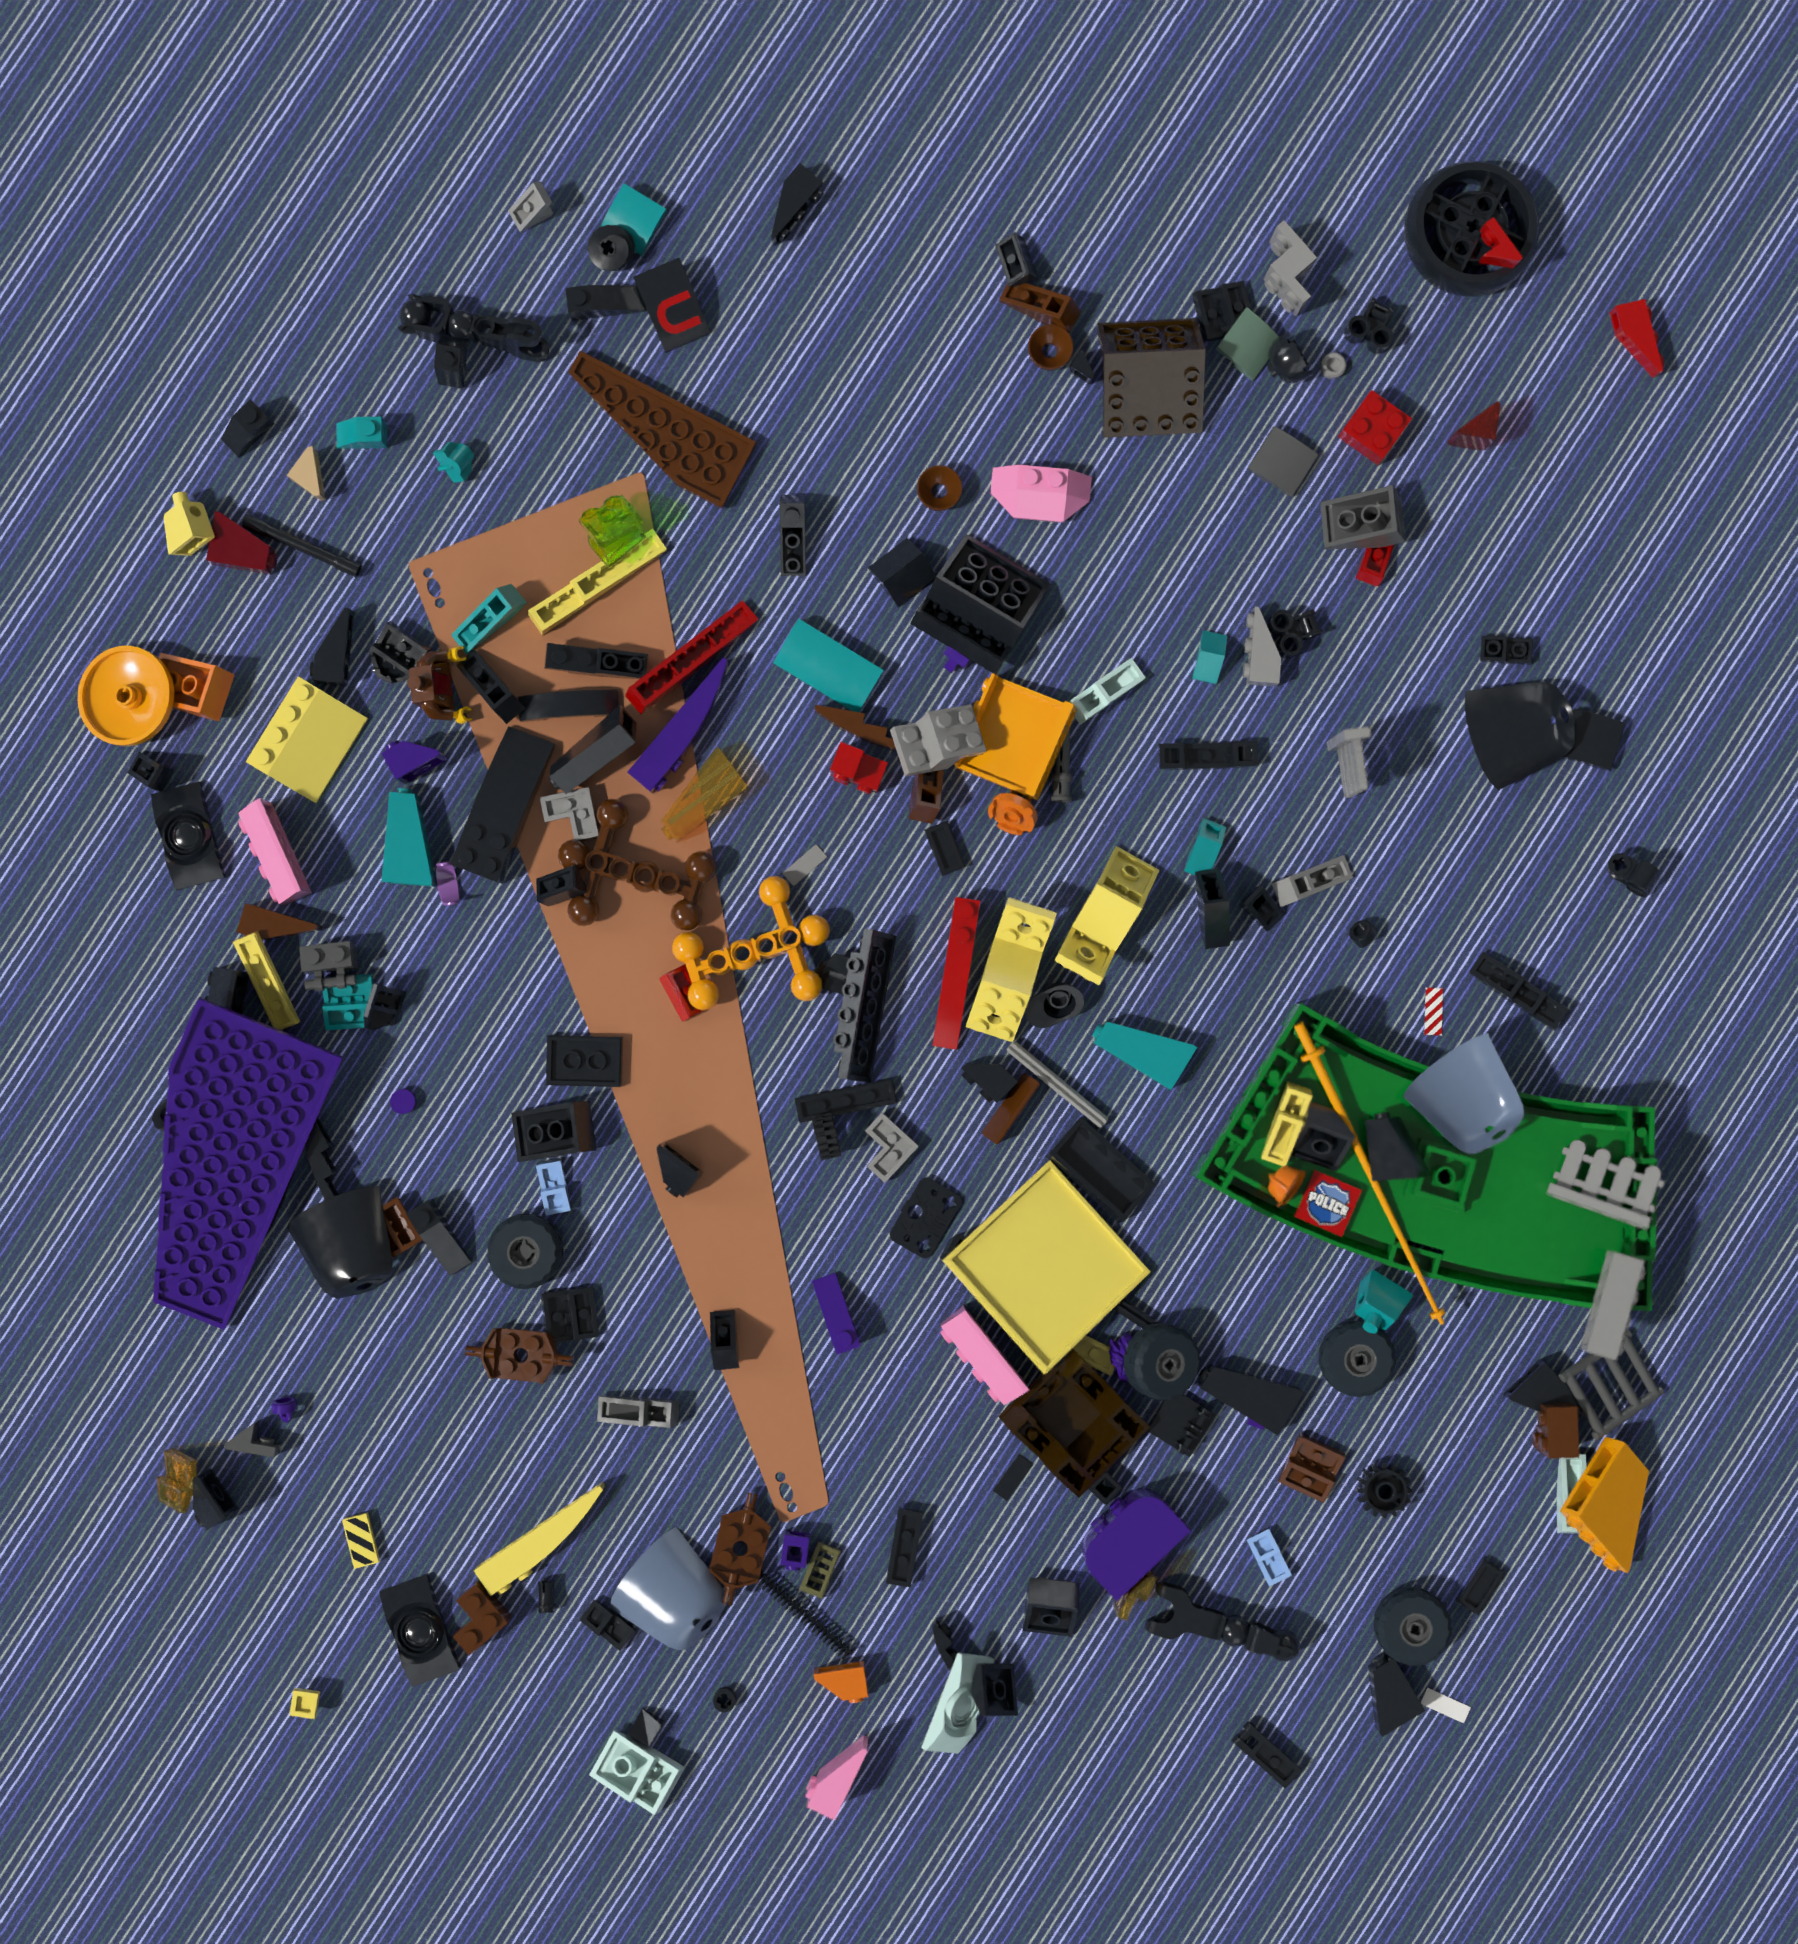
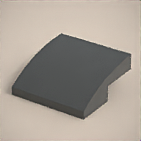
M1273 426L1247 469L1264 482H1270L1286 496L1292 497L1318 454L1290 434Z

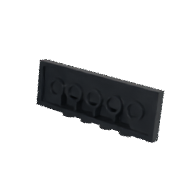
M864 928L860 939V953L851 952L850 959L847 961L848 973L846 983L842 987L843 1001L842 1007L838 1011V1030L833 1038L834 1052L842 1053V1058L838 1064V1078L871 1083L896 935Z

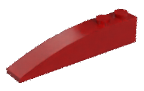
M742 600L632 684L626 692V698L642 715L758 621V618Z
M955 897L932 1046L957 1050L979 913V900Z

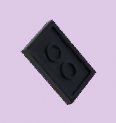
M547 1035L546 1085L622 1087L623 1037Z

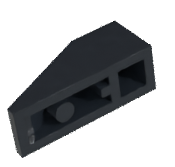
M585 285L565 288L568 313L572 321L646 312L645 304L637 286Z
M350 608L343 609L316 652L314 662L310 663V676L318 684L348 686L355 613Z
M475 649L466 656L464 661H460L456 665L492 710L506 724L525 709L522 703Z
M433 1199L427 1200L406 1213L419 1236L450 1276L472 1262Z

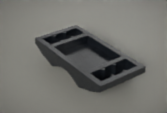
M198 781L151 794L155 823L162 839L165 862L175 889L178 891L226 878L201 782Z
M428 1574L379 1591L385 1618L397 1645L400 1662L412 1687L461 1669Z

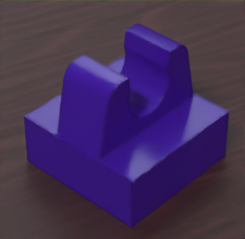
M949 646L943 653L949 657L943 668L951 673L958 665L964 668L970 662V659Z

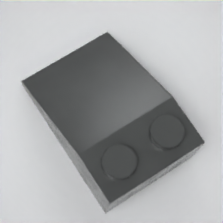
M1393 485L1320 502L1324 548L1326 550L1380 548L1406 542L1402 498Z

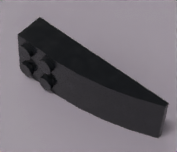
M508 726L477 794L450 865L492 881L503 883L554 750V743Z

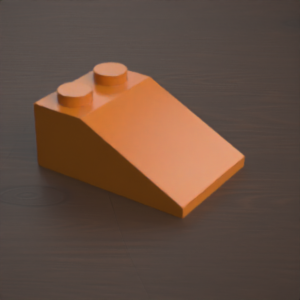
M160 653L158 658L170 672L174 685L173 709L220 721L235 674L216 665Z

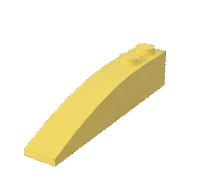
M601 1482L479 1564L474 1572L491 1596L496 1592L501 1595L512 1587L510 1582L516 1578H519L521 1581L533 1573L531 1568L550 1554L587 1514L604 1489L605 1484Z

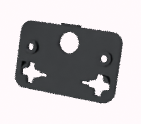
M922 1178L909 1200H906L903 1205L902 1212L890 1231L891 1240L921 1258H929L962 1203L960 1196L930 1178ZM950 1196H953V1202L956 1204L955 1207H949L942 1213L945 1206L944 1202H942L943 1198L948 1199ZM912 1205H919L922 1209V1214L917 1219H912L908 1215V1208ZM906 1235L909 1236L908 1240H905ZM930 1235L928 1239L930 1250H924L922 1253L919 1252L917 1242H923Z

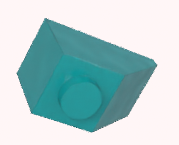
M381 416L354 417L337 423V449L387 448V423Z

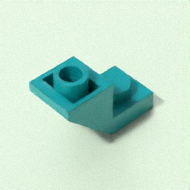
M1205 818L1202 819L1196 841L1188 853L1185 872L1195 875L1197 871L1211 870L1223 843L1226 831L1225 826Z

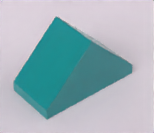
M1202 631L1192 675L1193 680L1217 684L1225 658L1227 635Z

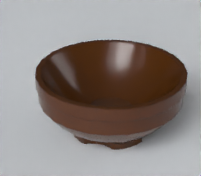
M1043 325L1037 328L1029 339L1028 353L1030 359L1037 367L1043 370L1054 371L1065 366L1072 356V338L1064 328L1058 325ZM1053 345L1057 349V354L1052 358H1047L1043 355V347Z
M936 465L926 469L920 475L917 482V494L924 506L933 511H946L952 508L959 501L962 493V482L959 475L953 469L943 465ZM940 484L946 488L947 493L943 498L933 496L932 488L935 485Z

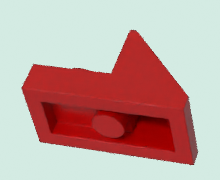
M1491 218L1483 225L1480 230L1482 240L1493 249L1484 254L1479 263L1507 268L1516 267L1523 257L1495 218Z

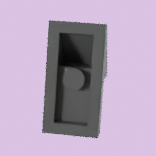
M258 1420L228 1441L224 1449L275 1457L280 1454L281 1443H275V1439L270 1437H259L258 1440L257 1436L260 1420Z

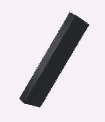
M893 1079L795 1098L799 1123L812 1121V1116L832 1112L833 1116L897 1103Z

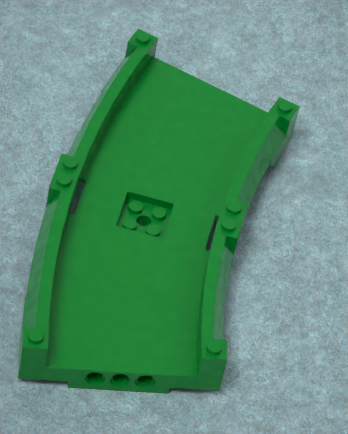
M1301 1003L1293 1004L1281 1024L1284 1028L1207 1155L1202 1154L1190 1174L1253 1210L1303 1233L1379 1261L1387 1266L1415 1273L1400 1242L1395 1241L1397 1236L1352 1144L1337 1171L1290 1156L1286 1166L1299 1171H1305V1178L1299 1190L1288 1203L1278 1207L1279 1202L1268 1191L1271 1181L1269 1174L1276 1173L1282 1166L1261 1159L1287 1081L1311 1089V1102L1334 1109L1311 1061L1302 1062L1300 1058L1306 1051L1294 1026L1303 1022L1315 1048L1323 1046L1325 1052L1319 1056L1368 1160L1369 1151L1365 1120L1374 1119V1114L1389 1112L1390 1117H1401L1429 1169L1430 1176L1378 1181L1405 1239L1444 1250L1443 1254L1409 1245L1423 1276L1497 1293L1591 1308L1607 1250L1644 1260V1277L1641 1281H1638L1636 1288L1638 1299L1636 1304L1631 1306V1310L1652 1311L1653 1261H1656V1207L1654 1213L1648 1212L1647 1217L1651 1218L1648 1230H1644L1547 1195L1550 1183H1557V1179H1554L1553 1176L1555 1172H1561L1566 1155L1562 1154L1563 1148L1569 1149L1570 1144L1575 1140H1580L1585 1144L1586 1150L1584 1154L1594 1157L1597 1150L1606 1149L1611 1157L1609 1163L1619 1166L1623 1158H1632L1636 1164L1634 1172L1643 1175L1648 1167H1657V1159L1654 1158L1655 1107L1575 1102L1518 1092L1524 1108V1117L1511 1135L1480 1152L1466 1153L1447 1140L1403 1097L1411 1083L1429 1066L1412 1061L1361 1039L1339 1023L1320 1015ZM1486 1127V1133L1490 1132L1494 1127ZM1502 1130L1496 1133L1492 1137V1140L1498 1139L1501 1136H1503L1506 1130ZM1582 1161L1575 1179L1585 1182L1591 1164ZM1445 1169L1449 1174V1178L1445 1183H1440L1438 1174L1441 1170ZM1313 1170L1362 1190L1342 1237L1294 1217ZM1606 1170L1601 1188L1611 1189L1616 1175L1615 1172ZM1631 1179L1626 1193L1627 1197L1636 1199L1641 1181ZM1573 1185L1571 1190L1581 1193L1582 1188ZM1657 1188L1651 1202L1653 1206L1657 1205ZM1598 1194L1596 1199L1606 1202L1608 1197ZM1623 1203L1621 1208L1631 1211L1633 1206Z

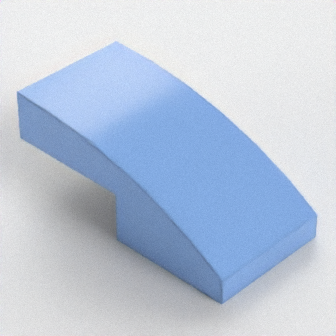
M558 1158L536 1163L545 1214L551 1215L570 1211L571 1207L562 1159Z
M1269 1529L1247 1539V1543L1269 1587L1292 1576Z

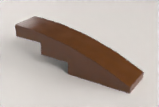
M815 705V713L840 730L862 741L897 752L893 739L886 738L888 728L864 724L865 713Z

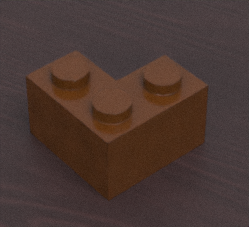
M1572 1403L1541 1404V1411L1537 1413L1538 1425H1535L1536 1432L1532 1434L1534 1448L1549 1459L1579 1458L1577 1406Z
M479 1579L456 1600L471 1619L460 1627L453 1637L470 1656L512 1618V1615L494 1594L489 1595Z

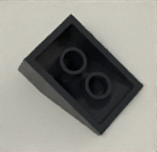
M590 1101L570 1102L511 1113L518 1162L596 1151Z

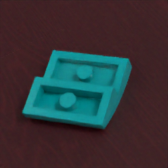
M623 183L601 226L616 225L626 229L633 237L635 253L643 256L655 237L654 232L667 210Z
M373 974L356 975L357 984L348 985L347 988H325L323 991L324 1005L322 1006L325 1031L364 1028V1013L374 984Z

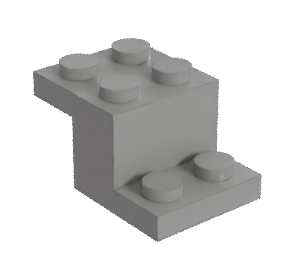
M1283 220L1276 226L1269 241L1272 251L1279 258L1270 265L1263 280L1267 290L1273 295L1276 294L1281 299L1282 307L1288 313L1292 312L1297 316L1304 310L1311 297L1299 281L1310 272L1317 257Z
M971 704L929 711L916 723L894 726L890 730L905 777L948 769L961 758L981 755L987 751Z

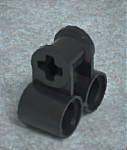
M1372 297L1363 316L1357 315L1351 318L1345 327L1344 337L1352 344H1358L1366 339L1369 351L1374 354L1385 352L1393 340V332L1386 325L1395 307L1383 305L1377 302L1376 298ZM1351 326H1360L1363 333H1354ZM1374 336H1382L1385 339V344H1378Z
M1314 609L1301 613L1294 618L1287 610H1278L1268 620L1269 631L1277 636L1282 635L1277 645L1280 656L1286 659L1295 657L1301 651L1303 641L1323 633V630L1319 629L1315 620ZM1282 617L1285 619L1286 628H1278L1275 624V618ZM1286 640L1293 641L1296 646L1295 651L1290 652L1286 650L1284 642Z
M1622 853L1615 854L1609 859L1608 873L1610 877L1623 883L1629 891L1640 897L1646 898L1658 878L1657 873L1659 869L1644 860L1639 859L1636 861ZM1624 863V869L1615 870V865Z

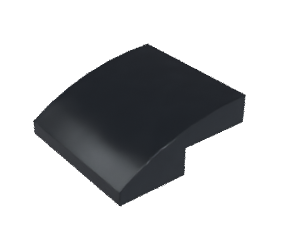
M1244 281L1221 284L1218 288L1195 291L1192 294L1204 342L1223 339L1246 307L1251 310Z
M1574 708L1575 742L1572 749L1562 758L1612 771L1625 723Z
M593 1287L540 1293L545 1332H549L555 1342L599 1337Z

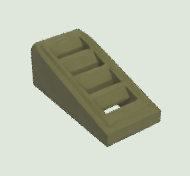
M818 1541L799 1590L823 1599L841 1550ZM819 1551L834 1556L832 1561L818 1556ZM815 1561H819L830 1567L828 1570H825L814 1564ZM812 1570L825 1575V1580L810 1575ZM808 1580L822 1585L821 1590L807 1585Z

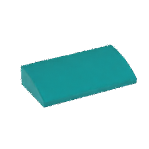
M799 618L773 662L776 666L854 712L861 711L884 673L883 669Z

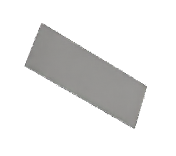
M815 844L782 874L795 886L825 860L827 856Z

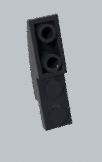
M547 643L544 669L566 671L580 675L640 679L647 672L648 654Z

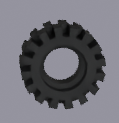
M832 1112L812 1116L821 1160L840 1157L841 1150Z

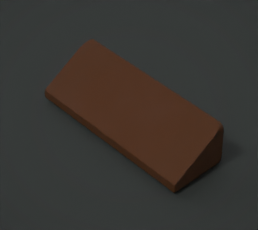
M1026 1073L1020 1076L1017 1080L1018 1082L1013 1086L982 1131V1134L995 1144L1001 1142L1040 1085L1037 1080Z

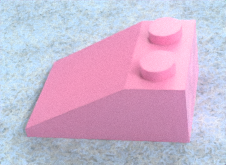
M863 1735L823 1766L816 1777L811 1776L805 1795L808 1798V1808L833 1820L836 1819L867 1754V1736Z

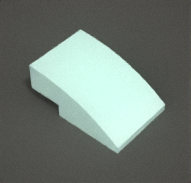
M614 1730L589 1775L628 1802L634 1801L655 1815L663 1809L685 1767L654 1748L648 1747L640 1741Z

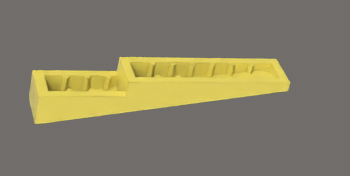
M651 529L571 580L570 584L529 609L528 616L541 635H544L667 551V548L654 529Z

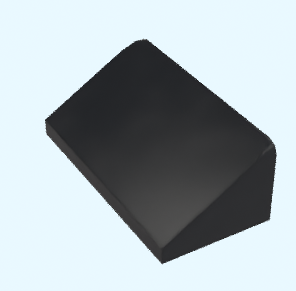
M1014 232L995 245L1009 287L1038 279L1026 241L1022 236Z
M576 865L536 879L537 902L546 906H552L586 894L585 885Z

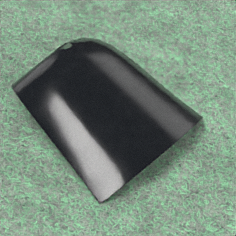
M1534 682L1466 691L1465 714L1470 738L1483 772L1497 790H1501L1519 779L1552 764L1572 749L1575 742L1574 712L1557 686L1550 683ZM1562 707L1566 708L1569 714L1568 722L1562 719ZM1551 716H1554L1556 724L1550 722Z
M379 1186L359 1188L329 1198L301 1212L287 1226L314 1278L330 1297L339 1299L371 1291L383 1283L392 1273V1254ZM352 1277H356L358 1279L355 1282H349V1279ZM372 1283L368 1288L356 1289L362 1284Z

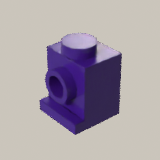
M785 1530L781 1565H785V1569L800 1571V1568H806L810 1533ZM793 1546L800 1548V1552L798 1554H793L791 1552V1548Z

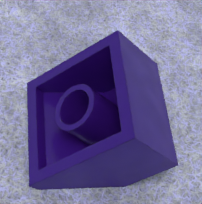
M398 740L388 744L385 747L386 751L381 753L395 779L403 784L411 782L448 760L445 754L436 749L406 741L399 742Z

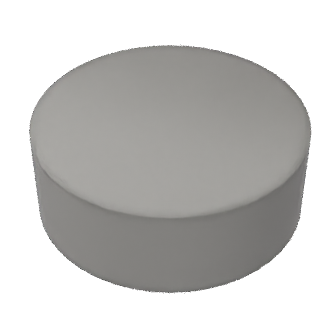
M1338 353L1327 354L1320 364L1321 373L1328 379L1339 378L1346 369V361Z

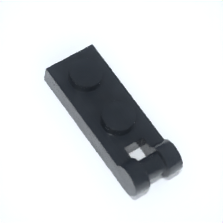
M1247 1721L1243 1726L1244 1730L1239 1735L1236 1734L1232 1738V1742L1286 1789L1302 1771L1301 1767L1262 1734L1251 1722ZM1251 1736L1257 1740L1252 1747L1246 1743Z

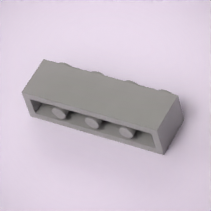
M1607 1250L1580 1349L1617 1360L1618 1355L1622 1354L1624 1349L1623 1335L1631 1324V1316L1629 1315L1631 1306H1634L1638 1299L1636 1288L1638 1281L1643 1279L1645 1273L1644 1260Z

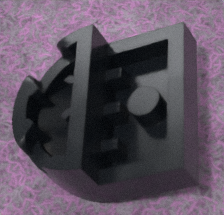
M389 621L385 624L376 643L370 647L369 657H371L374 666L372 670L380 679L388 683L406 681L409 678V669L417 667V661L423 654L430 652L431 648L392 621Z

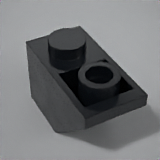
M964 1064L961 1067L964 1071L961 1076L971 1086L974 1083L982 1088L979 1093L989 1103L992 1100L998 1103L1018 1082L1001 1064Z

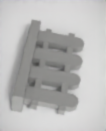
M1369 727L1343 730L1327 741L1328 751H1338L1345 798H1351L1367 790V776L1361 742L1371 737Z
M1580 1140L1573 1141L1569 1149L1563 1148L1562 1154L1566 1155L1561 1172L1554 1173L1553 1178L1557 1179V1183H1550L1547 1191L1548 1196L1648 1230L1651 1218L1647 1217L1648 1212L1654 1213L1656 1207L1651 1205L1656 1188H1662L1664 1182L1660 1181L1661 1171L1659 1168L1650 1166L1643 1175L1634 1172L1636 1164L1632 1158H1623L1619 1166L1609 1163L1611 1157L1606 1149L1597 1150L1594 1157L1585 1155L1586 1147ZM1582 1161L1591 1164L1585 1182L1575 1179ZM1606 1170L1616 1173L1610 1190L1601 1188ZM1632 1178L1641 1181L1636 1199L1626 1196ZM1573 1185L1582 1188L1581 1193L1571 1190ZM1600 1194L1608 1198L1606 1202H1604L1599 1199H1596L1597 1195ZM1625 1203L1633 1206L1632 1210L1621 1208L1622 1204Z

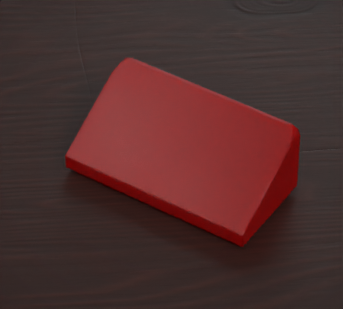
M686 964L659 978L682 1022L704 1011L693 1007L688 1000L687 993L692 982Z

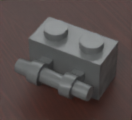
M345 941L299 947L301 971L308 975L314 974V979L304 981L305 990L315 989L317 992L324 991L325 988L338 987V989L347 988L348 985L357 984L356 975L347 976L346 974L347 970L358 969L356 944ZM337 972L336 977L324 978V973Z

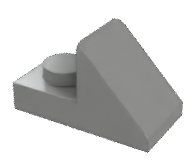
M541 181L533 182L508 212L518 230L523 232L553 215L550 208L552 201Z

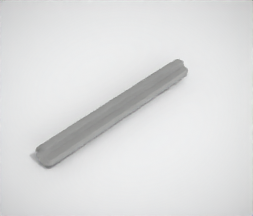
M1013 1041L1007 1047L1008 1053L1100 1128L1106 1124L1108 1117L1019 1043Z

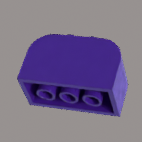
M1135 1489L1126 1494L1122 1499L1120 1497L1115 1499L1109 1506L1111 1510L1104 1516L1102 1514L1097 1516L1091 1523L1092 1528L1083 1538L1082 1554L1089 1572L1116 1601L1191 1532L1186 1522L1161 1495L1151 1489Z

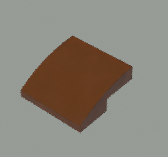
M1299 1433L1284 1464L1278 1482L1324 1503L1335 1483V1477L1346 1455L1333 1447Z

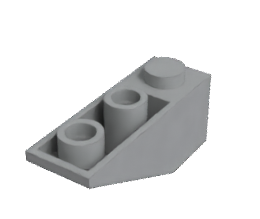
M1254 607L1252 612L1247 614L1246 628H1250V638L1245 640L1244 652L1248 653V663L1243 665V678H1246V685L1276 687L1280 681L1281 657L1260 608Z

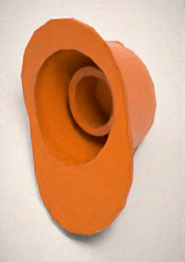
M1285 1165L1276 1173L1269 1174L1271 1181L1268 1191L1279 1202L1278 1207L1288 1203L1303 1183L1305 1171H1299Z

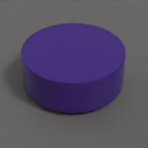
M399 1089L390 1098L391 1108L399 1114L410 1113L415 1108L417 1102L415 1094L408 1089Z

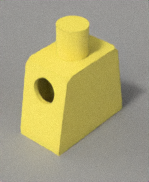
M177 492L172 495L174 507L164 514L168 554L191 556L215 536L204 504L201 502H190L187 492Z

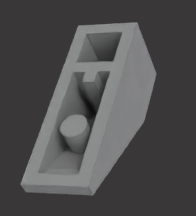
M1343 855L1272 883V886L1282 907L1350 880L1353 876Z

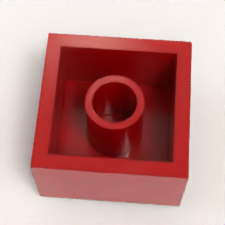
M1371 390L1338 435V438L1376 465H1379L1412 418Z

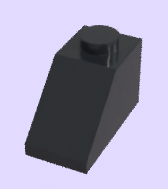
M443 335L436 343L434 369L438 384L459 389L464 388L468 348L467 339Z
M250 399L232 416L221 440L239 458L274 425V422Z
M735 1310L710 1312V1344L714 1370L739 1368Z

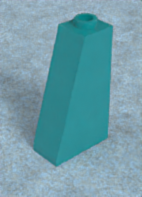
M397 788V792H389L381 882L436 887V878L419 796L412 794V789Z
M1105 1022L1103 1025L1099 1023L1092 1034V1037L1095 1038L1092 1042L1093 1044L1168 1090H1172L1197 1049L1196 1046L1111 1022Z

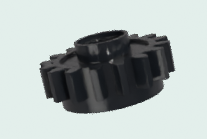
M1381 1461L1380 1467L1371 1463L1372 1470L1363 1469L1365 1477H1357L1361 1486L1355 1487V1490L1362 1493V1495L1357 1497V1500L1360 1503L1365 1502L1363 1508L1366 1511L1371 1509V1514L1375 1517L1378 1513L1383 1518H1387L1389 1513L1395 1517L1397 1516L1396 1511L1399 1509L1404 1511V1503H1410L1411 1501L1407 1497L1408 1493L1412 1492V1489L1407 1487V1484L1411 1481L1408 1477H1403L1405 1472L1402 1469L1396 1471V1465L1393 1463L1388 1468L1384 1461ZM1384 1484H1388V1493L1383 1496L1379 1495V1488Z

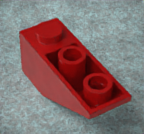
M1645 299L1615 306L1609 312L1615 337L1652 378L1657 377L1663 372L1664 358L1661 353L1659 354L1657 348L1658 335L1656 330L1652 328V311L1650 306H1647Z

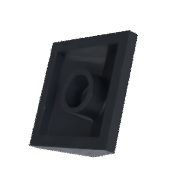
M977 1664L970 1693L981 1716H1018L1014 1664Z

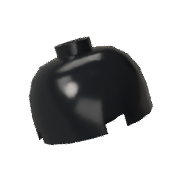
M1287 331L1271 344L1268 352L1270 363L1267 364V367L1273 378L1279 376L1284 382L1298 383L1312 376L1313 372L1312 370L1306 372L1305 367H1307L1308 362L1296 341L1290 342L1288 340L1291 333Z

